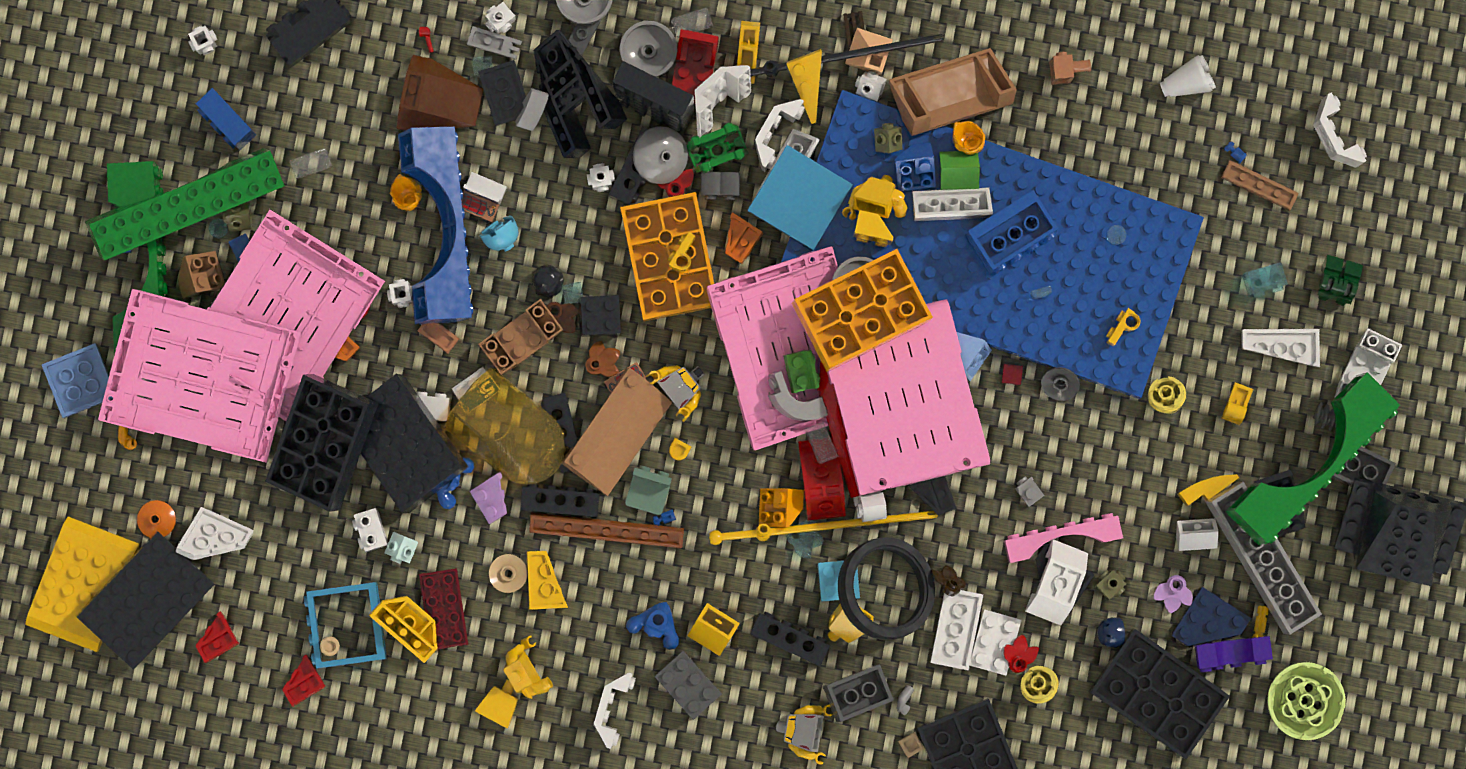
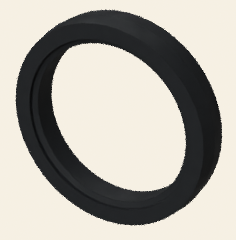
M876 538L856 547L844 560L838 576V596L846 617L859 631L876 639H899L915 632L928 619L935 601V582L926 559L912 545L896 538ZM885 550L901 556L912 567L918 580L919 600L916 610L907 622L898 627H885L870 620L862 612L855 598V572L863 558L873 551Z

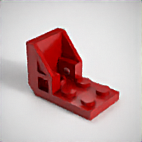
M681 29L672 85L692 94L694 105H696L695 89L713 74L719 36Z
M832 437L798 441L807 520L846 516L841 466Z

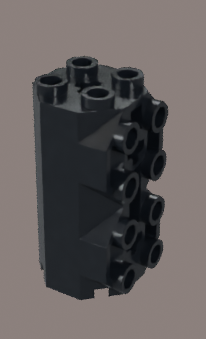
M303 0L297 5L299 10L296 13L287 12L282 16V21L278 24L273 23L266 29L268 32L266 37L290 68L351 23L350 19L352 16L344 5L339 6L340 0Z

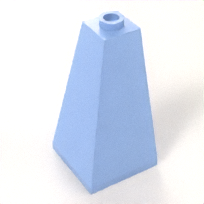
M957 332L967 380L971 382L992 350L985 340ZM924 339L927 353H929L926 340Z

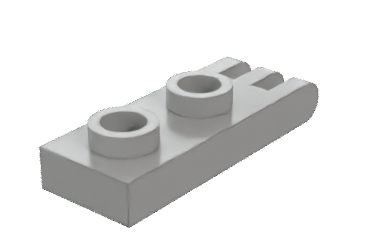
M472 26L467 45L516 60L517 55L511 54V51L519 53L520 49L514 47L513 44L521 45L522 41Z

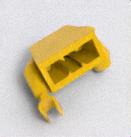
M883 175L881 179L870 177L865 183L853 189L848 201L849 207H845L842 213L846 218L848 213L851 212L850 220L856 218L854 210L876 213L880 217L888 219L893 207L895 216L902 218L906 215L907 205L904 200L905 195L902 191L895 189V184L892 183L893 179L889 175Z
M532 636L522 639L521 645L518 644L506 654V665L503 668L514 690L517 693H522L529 699H532V696L546 693L553 687L550 678H540L524 649L527 650L536 645V642L529 643V638Z

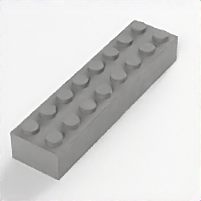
M1236 482L1207 500L1206 504L1283 634L1290 635L1322 615L1278 539L1271 544H1257L1225 512L1247 489L1244 482Z

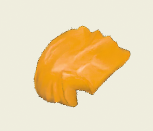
M971 121L955 122L952 138L955 148L967 155L981 152L985 146L983 130Z
M399 174L391 185L390 195L392 196V202H394L398 209L414 210L422 198V189L413 178Z

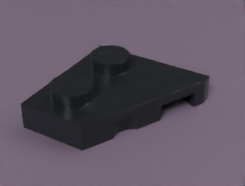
M946 476L909 485L938 515L957 509Z

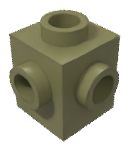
M883 123L882 127L874 129L875 151L892 153L903 150L901 127L893 126V123Z
M250 202L240 204L223 212L224 224L227 223L228 231L252 229Z
M1105 570L1098 577L1100 581L1094 585L1107 600H1110L1114 595L1118 597L1125 591L1123 587L1126 585L1124 582L1126 578L1118 570L1116 572L1114 570ZM1111 580L1114 582L1113 587L1109 584Z

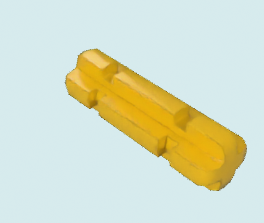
M1258 606V616H1256L1253 638L1264 637L1263 633H1265L1267 622L1266 615H1268L1269 611L1266 606Z

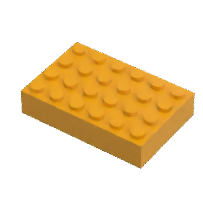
M696 192L620 207L643 321L711 308L707 286L714 284ZM690 232L696 237L686 253L690 257L691 266L685 272L675 271L669 267L670 262L668 258L673 250L677 252L680 245L678 242L682 235H687ZM681 257L676 263L679 267H685L688 261L686 258Z
M898 249L794 299L791 303L827 372L929 322L933 318Z

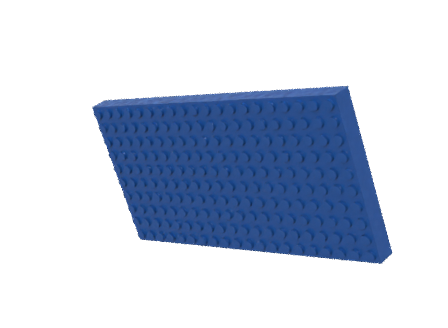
M842 90L817 163L853 185L815 249L811 250L790 237L781 262L799 257L811 251H818L832 246L839 267L844 261L853 257H867L875 260L898 249L925 303L928 304L947 299L956 332L983 339L990 347L1049 368H1066L1074 372L1080 379L1137 399L1142 398L1204 217L985 140L983 150L978 152L980 164L979 188H989L993 215L1034 190L1058 227V230L1055 232L1056 236L1045 244L1043 241L1040 242V246L1029 254L1027 251L1024 252L1023 257L1013 264L1008 262L1006 264L1007 267L998 274H995V272L989 274L965 236L968 230L987 218L914 221L912 191L940 190L939 152L958 151L952 140L953 129L942 126L911 136L902 121L898 109ZM883 123H893V126L901 127L903 150L892 153L875 151L874 129L882 127ZM930 142L934 155L936 187L902 191L907 205L906 215L902 218L896 217L892 207L888 219L881 217L893 236L891 245L881 247L875 245L876 242L868 241V243L856 241L857 238L853 237L859 211L854 210L856 212L854 220L849 219L851 212L848 213L846 218L842 213L845 207H849L848 201L853 189L865 183L870 177L881 179L883 175H889L893 179L892 183L895 184V189H897L895 159L911 145ZM1027 222L1026 224L1028 228L1030 227L1031 229H1033L1032 227L1034 225L1032 223ZM1011 232L1010 236L1016 239L1017 234ZM994 242L993 246L1000 249V243ZM1128 308L1131 309L1140 318L1139 327L1131 332L1124 330L1114 346L1106 343L1109 339L1106 335L1111 327L1115 328L1118 321L1116 319L1122 310L1125 312ZM1132 317L1126 318L1127 326H1135V320Z

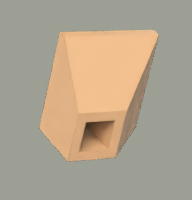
M857 28L849 51L892 43L893 39ZM889 51L846 59L845 64L867 72L873 71L881 76Z

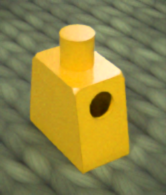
M839 604L830 616L828 626L830 632H828V637L833 642L842 638L847 643H851L864 635V633L859 631L848 620L841 604ZM860 607L862 612L873 621L874 616Z
M506 680L502 689L494 686L475 710V712L507 729L510 726L519 699L512 695L514 688L510 681Z

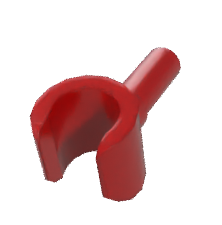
M419 27V37H425L429 53L434 52L431 44L430 29L428 27Z

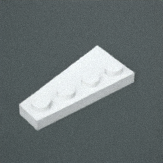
M1319 329L1241 330L1243 350L1317 368L1320 367Z

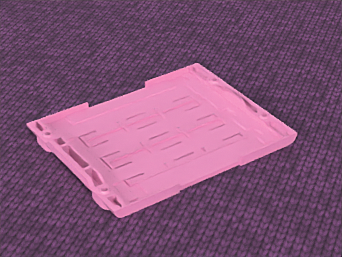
M269 210L239 257L241 260L212 306L208 307L207 310L241 319L249 318L291 330L295 329L303 317V320L296 329L301 334L279 414L281 419L287 421L303 374H315L324 378L325 372L353 328L357 327L385 281L272 210ZM289 226V230H285L284 227ZM282 253V255L280 256V258H279V260L277 261V263L275 264V266H273V264H274V262L276 261V259L278 258L279 254ZM296 262L297 264L295 265L290 275H287L291 270L292 266L294 265V263ZM311 271L312 273L310 274V276L308 277L307 281H306L305 284L303 285L302 283L304 282V280L306 279L307 275H308L309 272ZM324 281H327L323 286L322 290L320 291V293L318 294L317 292L321 288ZM257 289H258L259 291H258L257 295H256L255 298L253 299V301H252V303L250 304V306H248L250 300L252 299V297L254 296V294L256 293V291H257ZM339 290H341V292H340V294L338 295V297L336 298L335 302L332 303V301L334 300V298H335V296L337 295V293L339 292ZM273 298L274 300L265 315H262ZM287 308H289L288 311L286 312L285 316H284L283 319L281 320L280 324L278 325L277 323L279 322L280 318H281L282 315L284 314L285 310H286ZM318 326V329H317L316 332L314 333L313 337L311 338V340L309 341V343H307V341H308V339L310 338V336L312 335L313 331H314L315 328ZM197 338V340L216 345V343ZM245 350L243 351V352L250 353V354H253V355H258L257 353H253V352H249V351H245ZM193 355V357L212 362V360ZM212 363L208 364L207 370L214 371L215 365ZM209 365H212V366H213V369H212V370H210V369L208 368ZM239 367V369L254 372L253 370ZM229 374L239 381V384L233 385L229 381L224 382V384L247 396L249 394L240 388H251L264 397L256 399L251 396L250 400L269 410L270 405H267L266 402L271 401V398L266 399L264 402L265 394L234 375ZM274 400L270 412H272L273 414L275 412L277 403Z
M832 246L818 251H811L799 257L707 286V294L720 339L725 346L738 392L737 399L749 441L754 451L828 426L826 416L815 420L799 421L782 415L775 407H772L768 395L769 392L770 394L775 392L769 386L768 380L770 378L768 375L781 371L789 393L798 401L805 402L819 397L817 388L804 390V393L803 391L791 393L783 355L791 354V347L793 353L808 350L805 339L806 335L809 349L816 359V372L820 374L821 360L791 303L794 300V296L796 299L809 292L808 285L810 291L832 281L833 275L838 268ZM744 306L746 307V311H747L749 320L747 319V315H746ZM772 342H773V344H774V348H775V351H776V355H777L778 360L776 359Z
M132 289L98 420L151 434L157 432L211 446V449L267 463L301 332L249 318L233 317L191 306L187 302ZM134 312L135 316H131L130 313ZM155 327H156V328H159V329H163V330L170 331V333L164 332V331H160V330H156ZM197 338L216 343V345L197 340ZM152 344V345L164 347L165 350H164V349H160V348H156V347H153V346H150V345ZM245 350V351L257 353V354H259V356L253 355V354H250V353H246V352H243V351ZM193 355L212 360V362L193 357ZM146 361L160 364L161 366L146 363ZM208 364H214L215 369L213 371H208ZM209 365L208 368H209L210 370H212V369H213V366H212V365ZM239 367L253 370L254 372L239 369ZM191 372V373H195V374L207 376V378L200 377V376H196V375H192V374H188V373ZM229 374L234 375L265 394L264 402L270 398L271 401L266 402L267 405H270L269 410L250 400L251 396L256 399L264 397L251 388H240L249 394L247 396L224 384L226 381L233 385L239 384V381ZM142 378L156 381L157 383L142 380ZM184 389H188V390H192V391H195V392L203 393V395L196 394V393H192V392H188V391H185ZM137 395L149 397V398H152V400L146 399V398H142V397H138ZM112 396L113 400H109L108 397ZM273 400L277 402L274 414L270 412ZM230 401H235V402L243 403V404H246V405L243 406V405H240V404L232 403V402H230ZM180 406H184V407L196 409V410H199V411L197 412V411H193V410L181 408ZM226 417L241 421V423L226 419Z
M947 299L926 304L933 316L929 322L859 356L862 369L857 357L827 372L830 384L834 385L847 435L845 442L859 496L990 465L987 445L977 408H974L960 355L962 351ZM924 339L926 340L929 353H927ZM907 343H909L912 357H911V355H910V352H909V348H908V344H907ZM891 347H892V349H893V353H894V356H895V360H896V361H894L893 354H892V351H891ZM874 351L876 352L879 365H877ZM935 381H937V385H938V389H939V393H940L941 399L939 398V394H938V391H937V387H936ZM919 384H920L921 392H922V395H923L924 403H923V401H922L921 393H920V390H919V386H918ZM902 388H903V391H904V394H905V398H906V402H907V406H908V407H906V404H905L904 396H903V393H902ZM885 392H886L887 397H888V401H889V405H890L891 411H889V407H888L887 399H886V396H885ZM868 396L870 397V400H871V404H872V408H873L874 415L872 414V410H871V406H870V402H869ZM947 426L949 427L952 441L950 440ZM930 430H932L933 437H934V441H935V445H934V443H933V439H932V435H931V431H930ZM914 434H915V436H916V440H917V444H918V449H917V446H916ZM897 438L899 439V443H900V447H901V451H902L901 453H900V449H899V445H898ZM880 442L882 443L885 457L883 456V452H882V448H881Z

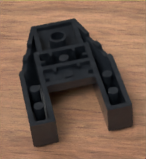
M556 30L533 50L537 73H540L541 79L539 89L549 95L544 113L563 158H581L591 147L576 114V107L587 99L599 129H616L627 120V117L619 100L560 30Z

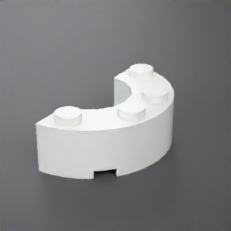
M878 491L853 497L857 518H861L862 522L887 518L883 492Z

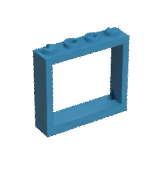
M377 582L306 592L307 596H304V604L309 609V615H306L307 626H311L312 634H309V643L314 648L311 659L312 664L316 665V668L387 659L384 630L375 620H373L377 654L322 662L314 597L368 589L372 612L380 603Z

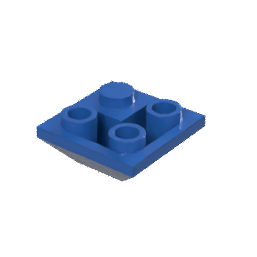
M930 142L911 145L895 159L897 190L909 191L936 187L934 155Z

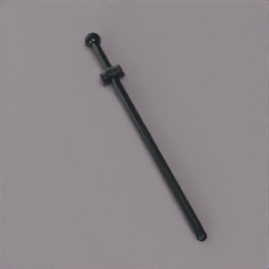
M937 34L824 55L821 57V64L942 42L944 38L941 37L944 35ZM767 61L763 67L750 69L751 77L766 74L768 77L773 78L778 75L779 71L789 69L787 62L777 64L775 61Z

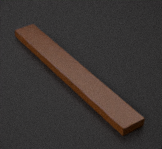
M531 512L529 533L682 548L684 528Z

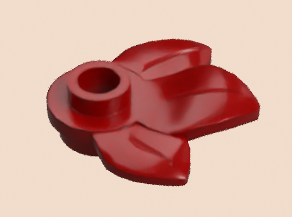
M693 169L685 170L674 181L658 184V186L665 189L669 197L683 195L685 188L689 187L693 182ZM673 186L679 188L677 193L671 191Z
M1024 635L1018 636L1014 640L1013 645L1006 644L1003 653L1004 658L1009 662L1010 670L1015 673L1023 672L1027 665L1033 663L1036 659L1039 647H1028Z

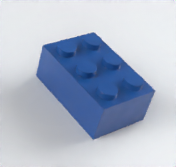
M213 88L195 103L199 107L197 111L207 122L209 120L212 121L210 125L217 133L225 135L223 139L233 149L237 147L241 150L256 136L253 130Z

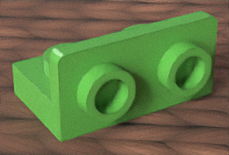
M811 350L783 355L791 393L819 388L820 377L816 372V359Z

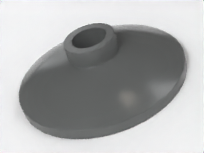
M1057 367L1048 370L1043 375L1041 385L1047 396L1055 400L1065 401L1076 396L1080 388V381L1071 370Z

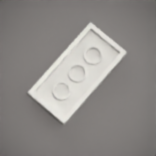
M960 590L958 594L951 597L944 593L930 663L969 670L983 594Z

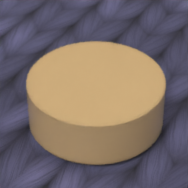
M327 636L321 640L320 649L324 655L333 656L339 651L340 645L335 637Z

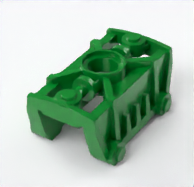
M727 123L722 129L701 137L693 136L686 145L696 173L701 171L703 173L710 172L712 170L711 167L732 159L741 160L746 154H749L739 127L734 124L732 125V123ZM735 133L739 134L734 142L729 144L727 141L724 143L727 136ZM715 145L723 148V153L719 156L712 153V148ZM734 146H736V147H744V148H742V149H738V150H736V151H734V152H731V153L728 152V151L732 150L731 147H734ZM699 147L707 149L701 155L697 153L691 154V150ZM706 157V159H710V161L702 163L696 167V165L701 161L702 158Z

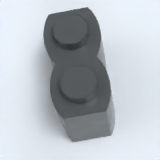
M701 172V197H705V200H716V197H724L726 201H735L736 197H740V173Z

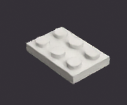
M984 609L971 655L970 666L1007 675L1009 662L1004 658V648L1006 644L1013 645L1018 635L1021 620Z

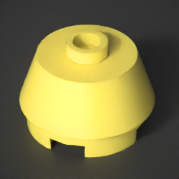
M1170 376L1159 380L1156 379L1151 384L1148 392L1150 405L1155 410L1165 414L1177 412L1186 399L1184 385L1176 378Z
M1043 666L1030 668L1021 679V692L1028 701L1033 703L1050 701L1055 696L1059 686L1056 674L1051 669Z

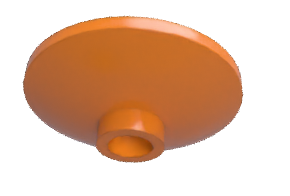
M159 500L150 501L143 505L137 516V524L140 531L149 538L156 531L166 537L172 532L176 523V515L172 507L166 502ZM153 516H157L159 518L157 523H153Z

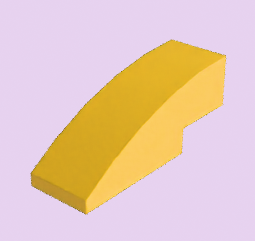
M741 21L737 66L748 65L750 69L756 68L760 22ZM752 76L751 84H754L755 76Z
M1236 474L1212 477L1187 487L1177 495L1186 506L1201 496L1207 501L1237 480L1239 476Z

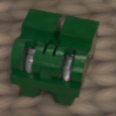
M1327 254L1321 267L1322 274L1317 294L1319 295L1318 298L1324 301L1329 298L1336 300L1337 305L1341 306L1351 305L1358 289L1363 265L1346 260L1343 266L1344 259Z

